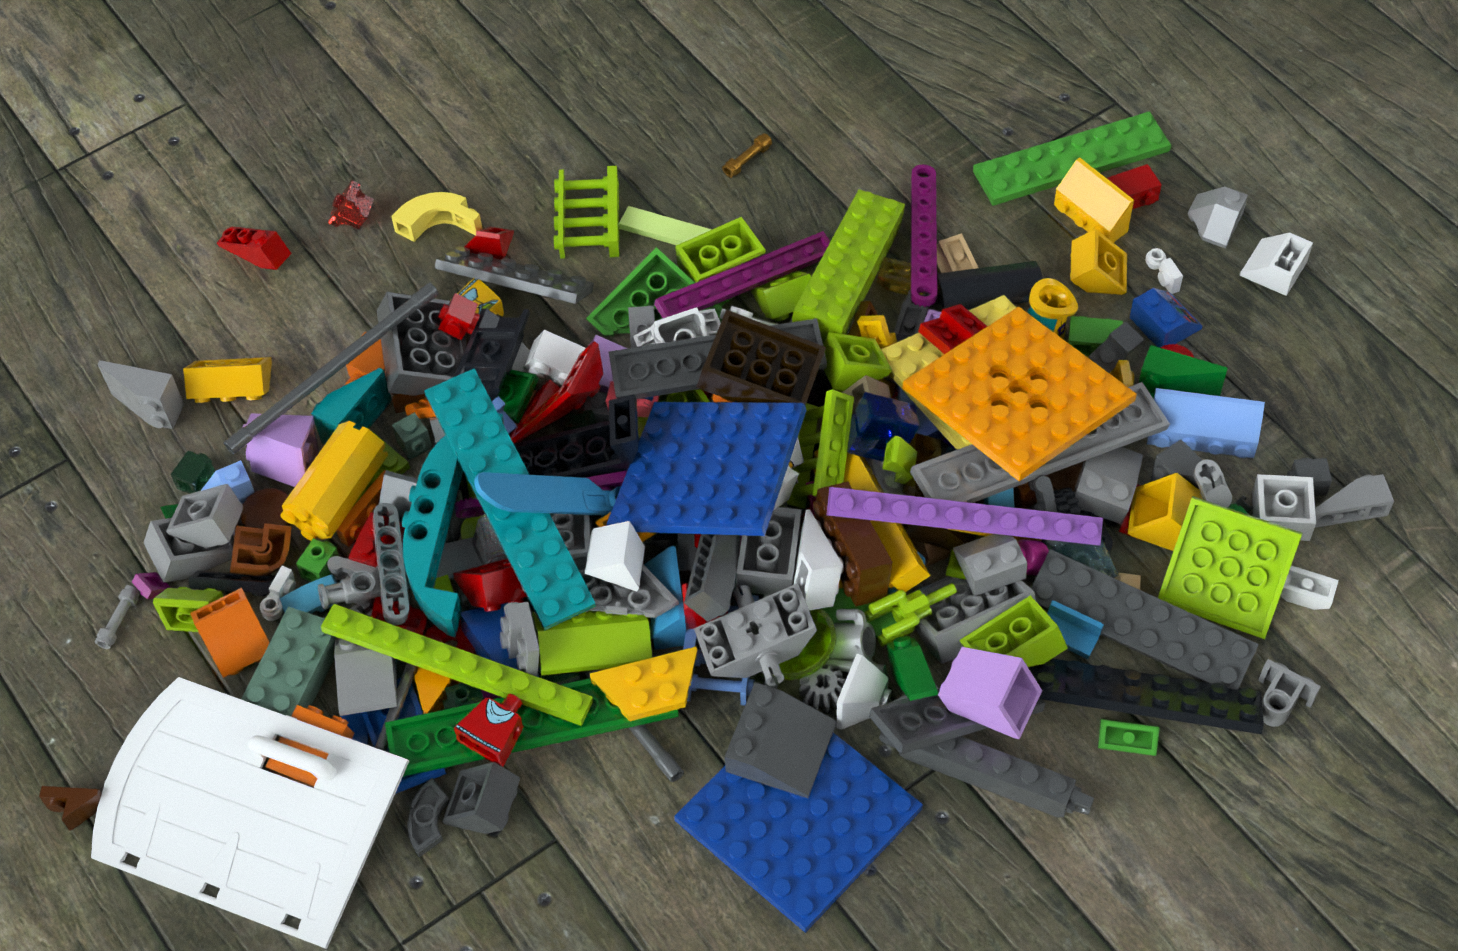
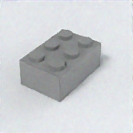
M778 507L772 513L765 536L742 535L736 578V588L738 587L740 592H742L740 586L746 585L750 587L751 593L772 595L793 585L801 521L800 509Z

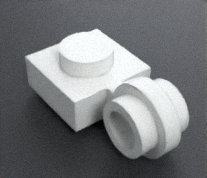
M1155 248L1149 251L1145 261L1149 268L1159 269L1158 280L1160 284L1166 287L1171 294L1179 292L1183 275L1171 258L1166 259V255L1161 249Z

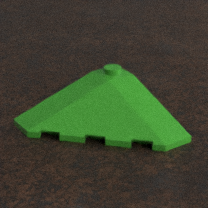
M656 247L586 320L603 336L630 333L628 307L654 306L655 321L663 319L654 305L655 300L695 282ZM715 304L703 309H715L719 318L722 307L719 304Z

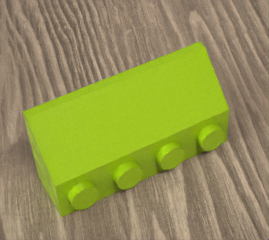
M589 610L544 631L536 613L532 612V620L540 650L538 665L541 676L608 669L652 658L649 620L645 615H618Z

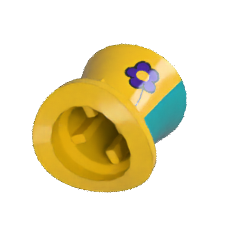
M1051 278L1041 279L1031 289L1029 295L1031 306L1026 312L1064 339L1067 317L1077 312L1078 303L1071 291L1061 282Z

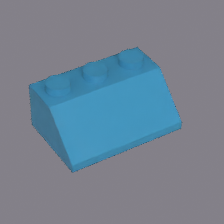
M671 546L644 564L679 601V605L656 618L651 617L649 629L650 639H653L654 650L684 646L686 624L676 546Z

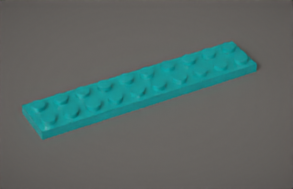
M475 368L424 390L425 396L544 631L596 607V603L549 513L509 512L493 506L477 493L474 479L479 473L529 475Z

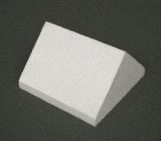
M630 521L593 528L585 574L637 592L640 585L645 546Z

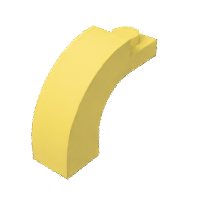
M434 192L415 197L403 204L391 216L395 232L413 242L425 230L437 224H453L475 236L477 230L483 229L480 214L476 210L468 208L466 197L448 192Z

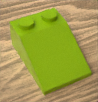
M1031 595L959 640L961 645L966 648L1022 658L1027 667L1045 664L1068 649L1058 625Z

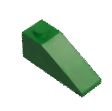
M901 636L895 638L894 642L886 643L891 674L907 698L912 701L938 695L937 687L921 647L914 637Z

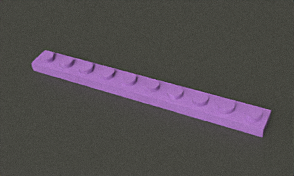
M829 487L827 516L1100 546L1103 518L836 487Z

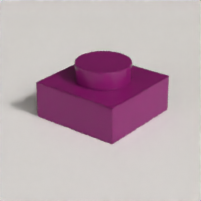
M157 572L138 573L132 580L134 586L146 599H154L165 589L171 588L167 582L163 583Z

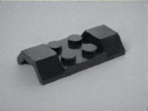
M482 309L455 377L475 368L491 401H493L500 392L506 375L510 374L524 338L523 330L530 315L529 309H524L519 318L499 317L488 309Z

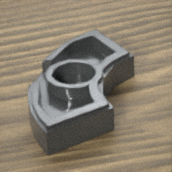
M433 778L427 781L414 797L407 822L408 835L418 857H421L443 841L439 831L438 820L442 810L449 804L450 800Z

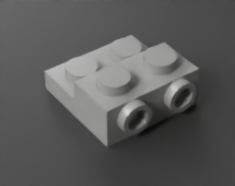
M508 603L504 607L505 617H501L502 649L507 648L509 659H517L518 670L537 677L540 650L529 603Z

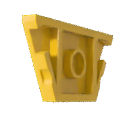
M692 647L590 673L591 683L594 686L597 685L606 694V698L613 705L618 706L621 713L629 721L684 708L688 699L689 686L692 682L695 660H697L698 656L697 648Z

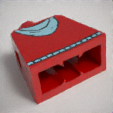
M510 693L501 704L491 698H485L454 727L457 741L503 767L523 730L521 717L516 713L523 704L522 701Z

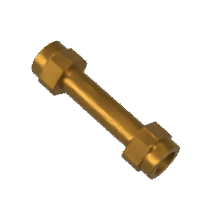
M765 133L757 136L751 147L736 159L731 158L722 167L723 172L730 178L739 174L741 167L757 153H764L772 145L771 138Z

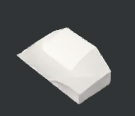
M1291 566L1280 596L1287 602L1313 610L1330 609L1339 580Z

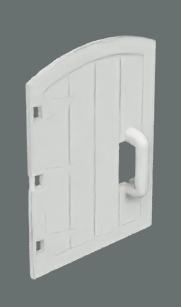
M178 677L143 713L127 736L113 762L97 807L91 858L327 949L409 760L299 721L297 718L285 716ZM278 735L329 755L325 760L319 756L277 742L275 738ZM269 757L310 772L318 779L314 788L261 768L266 758ZM128 853L140 858L137 868L123 863ZM207 884L220 888L217 898L202 893ZM288 915L301 919L299 929L283 924Z

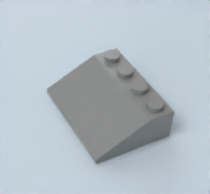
M947 576L921 588L920 591L928 595L953 583L957 593L931 605L932 614L921 619L920 623L915 626V630L927 649L943 664L957 657L961 647H963L959 641L960 639L1031 595L1036 601L1035 593L1020 580L974 596L967 580Z

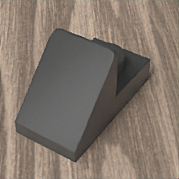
M1124 322L1111 332L1108 338L1088 358L1108 373H1111L1118 360H1124L1145 339L1127 322Z

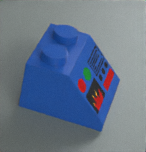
M1152 288L1133 299L1130 319L1159 348L1168 344H1176L1203 327L1170 292Z

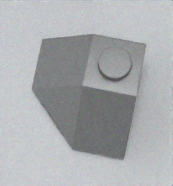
M1225 186L1197 194L1188 211V216L1191 222L1194 221L1199 229L1198 234L1201 239L1226 249L1243 215L1248 195Z

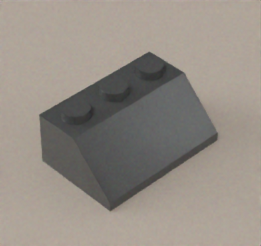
M387 470L384 473L379 504L390 503L397 508L400 522L403 521L405 511H410L412 503L409 502L410 489L412 485L416 486L418 479ZM461 490L457 492L456 502L461 499L463 500ZM455 509L445 543L458 541L461 535V526L465 519L456 517Z

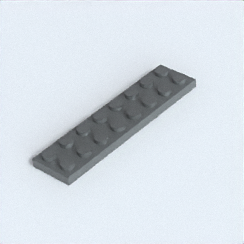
M817 318L771 326L823 346ZM716 335L609 351L616 399L633 394L637 399L699 389L696 387ZM825 352L818 370L827 369Z
M1051 549L1031 587L1035 593L1036 602L1042 608L1048 610L1052 600L1104 624L1100 635L1201 682L1210 684L1221 683L1227 688L1238 690L1259 645Z

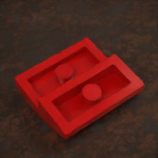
M959 304L942 309L939 318L921 323L918 332L943 354H946L987 326L964 306Z

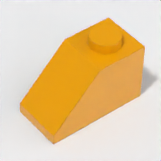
M417 667L414 678L423 713L427 714L443 710L461 682Z

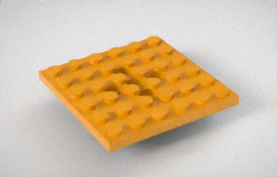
M1019 306L903 381V389L1019 482L1135 402L1137 394Z

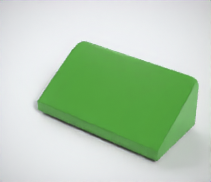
M1100 718L1098 748L1156 756L1160 727L1157 725Z

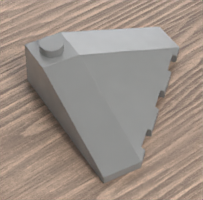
M587 557L573 558L596 603V607L590 609V611H601L607 614L645 615V617L656 618L679 605L676 597L644 564H642L639 589L636 592L585 574Z

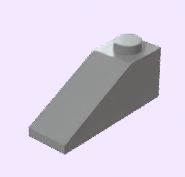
M1365 475L1357 478L1315 508V528L1388 516L1394 499L1384 475Z

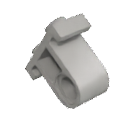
M1268 659L1258 680L1261 683H1264L1265 680L1271 682L1262 700L1264 723L1272 727L1284 724L1299 697L1307 700L1305 705L1311 708L1321 686L1316 684L1311 678L1300 676L1289 670L1285 665ZM1270 705H1276L1281 710L1274 709Z

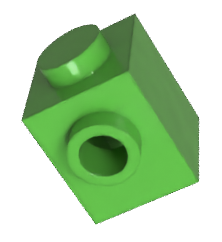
M313 538L296 562L301 578L312 582L331 575L327 562L331 557L339 556L337 548L328 541L321 542Z

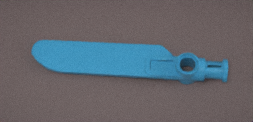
M482 472L476 475L474 479L475 489L484 500L499 509L509 512L601 515L604 517L612 511L621 488L619 486L611 491H605L590 479L580 477Z

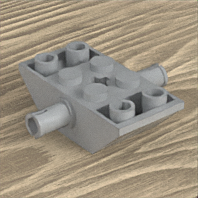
M798 583L754 602L750 587L742 585L740 587L744 594L743 596L740 594L738 587L733 591V596L739 609L698 626L694 630L711 676L748 678L763 671L767 685L775 686L776 683L773 675L777 678L779 684L784 680L779 664L798 656L817 629Z

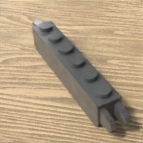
M881 732L879 736L881 742L894 747L883 732ZM961 736L904 754L899 752V755L906 760L1057 818L1064 817L1066 812L1073 813V811L1089 815L1094 802L1093 797L1082 793V789L1075 786L1076 780Z

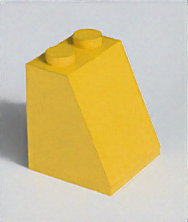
M1178 473L1136 487L1132 498L1128 534L1174 551L1192 496L1203 499L1200 490Z

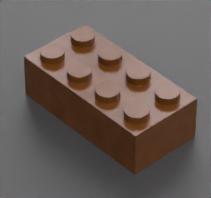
M849 482L817 489L816 501L813 502L814 517L820 522L822 531L831 540L834 551L843 561L844 570L840 578L843 582L845 595L851 597L855 607L886 597L893 562L870 520L827 516L829 487L852 489Z

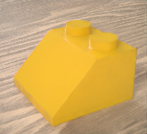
M1094 229L1072 240L1070 280L1087 293L1123 295L1127 293V253L1098 230Z

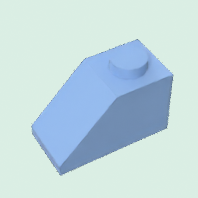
M241 460L216 470L202 488V490L228 484L241 504L250 495L255 493Z

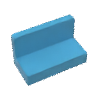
M1052 600L1047 614L1058 625L1068 647L1067 650L1089 659L1104 624Z

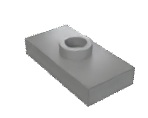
M654 306L628 307L631 348L637 347L633 336L654 324Z

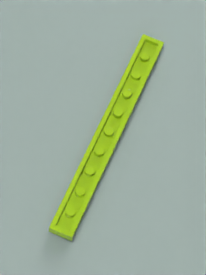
M333 604L321 625L322 632L503 698H506L509 693L513 694L522 701V705L582 726L593 703V697L336 604Z

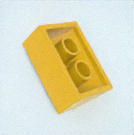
M1079 157L1056 188L1054 205L1060 212L1070 217L1077 226L1082 227L1087 232L1096 229L1113 243L1128 232L1134 199Z
M272 357L194 361L183 368L186 399H195V403L210 402V398H220L222 402L234 401L236 397L246 396V400L262 399V395L269 392Z

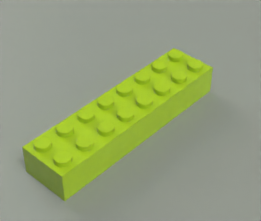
M858 189L793 311L792 322L817 318L823 344L829 332L847 334L861 301H864L901 227L905 208L904 203Z

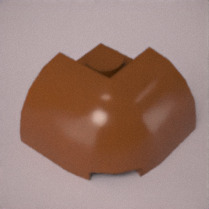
M264 523L263 529L236 526L230 573L263 576L271 575L280 569L289 553L292 526Z

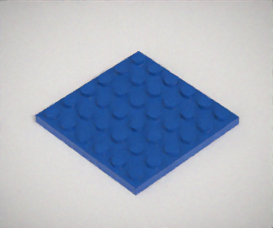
M654 402L639 440L637 454L629 465L607 525L630 521L636 532L765 536L807 411L805 404Z
M833 732L809 798L728 773L724 766L674 816L675 822L806 933L923 809V804Z

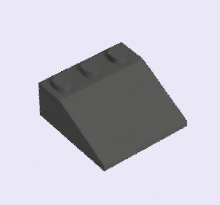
M754 683L725 754L726 772L809 798L837 721L781 690Z

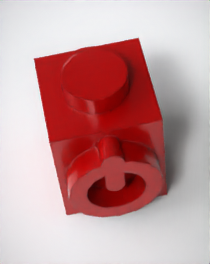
M455 293L449 304L444 303L439 312L438 318L442 320L438 329L462 340L465 333L471 335L480 317V314L475 312L478 304Z

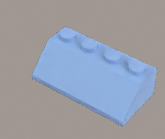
M1156 388L1154 401L1170 425L1167 430L1147 437L1148 445H1155L1161 448L1170 447L1179 440H1182L1194 451L1209 452L1215 455H1233L1239 458H1254L1259 443L1265 402Z

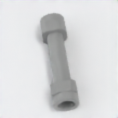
M126 585L118 596L120 602L107 626L100 628L96 635L95 643L98 646L110 649L117 639L115 633L129 607L135 606L139 600L140 591L137 588Z

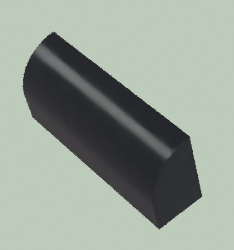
M1036 261L938 273L937 297L943 309L961 304L967 310H971L1003 295L1012 304L1029 302L1032 287L1036 282L1043 279V276Z

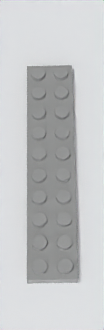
M1141 382L1128 387L1137 393L1135 402L1020 482L973 444L914 465L910 473L925 498L974 503L1035 480L1039 476L1051 474L1165 431L1170 423Z

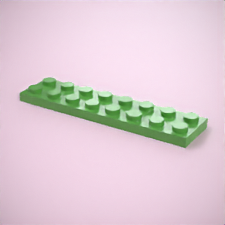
M1149 111L973 165V172L992 206L1059 186L1079 157L1101 173L1169 152L1171 144Z

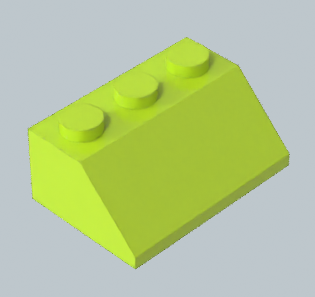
M742 217L675 246L678 267L695 283L766 253L765 248Z

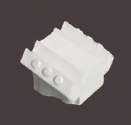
M696 307L654 321L650 328L633 337L637 347L716 335L721 323L715 309L698 311Z

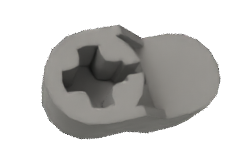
M1205 459L1200 461L1194 469L1193 476L1203 500L1228 508L1232 502V494L1220 467L1212 460Z

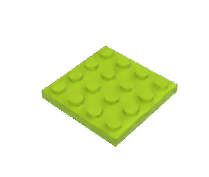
M1192 496L1158 598L1196 616L1265 639L1302 532Z

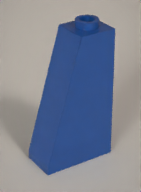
M508 602L501 604V609L486 612L484 608H477L460 612L461 630L474 647L478 656L518 670L517 659H509L507 648L502 649L500 642V632H502L501 617H505L504 607Z

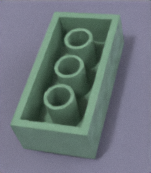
M288 607L241 700L285 716H291L297 705L306 709L308 705L312 706L335 659V639H340L322 632L321 625L325 618Z

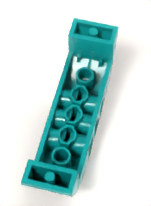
M498 413L504 424L503 414ZM445 435L430 451L422 465L416 486L412 485L410 489L409 502L412 503L410 511H405L402 521V527L405 528L403 559L412 593L420 609L438 629L449 636L456 637L460 622V612H462L459 595L454 592L434 589L454 511V504L456 503L457 492L463 475V469Z

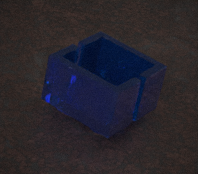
M865 392L856 408V414H853L851 418L847 453L884 462L886 444L893 437L899 436L910 444L920 426L915 404Z

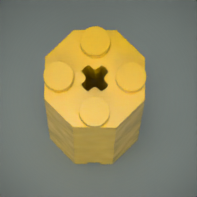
M351 421L339 424L283 503L281 518L299 528L302 536L312 541L313 538L321 540L332 538L387 458V451L383 452L386 447L385 443L370 429L363 426L360 430L353 428L356 423Z

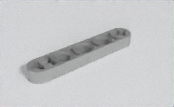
M381 503L375 507L373 512V529L383 617L389 624L401 625L408 619L409 600L399 515L394 505ZM382 514H387L389 517L388 526H384ZM385 535H390L396 541L388 545L384 544L380 539ZM389 558L395 559L398 562V566L388 568L383 562ZM390 582H396L401 586V589L397 592H391L386 588V585ZM393 601H398L399 615H395L394 611H392Z

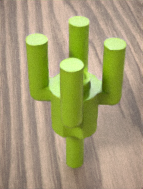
M953 583L928 595L923 594L920 589L906 595L904 590H898L869 604L870 610L864 612L868 622H871L892 612L896 623L882 629L883 634L877 637L880 645L883 647L887 645L886 643L893 642L897 637L912 633L921 619L932 614L931 605L956 594L957 590Z

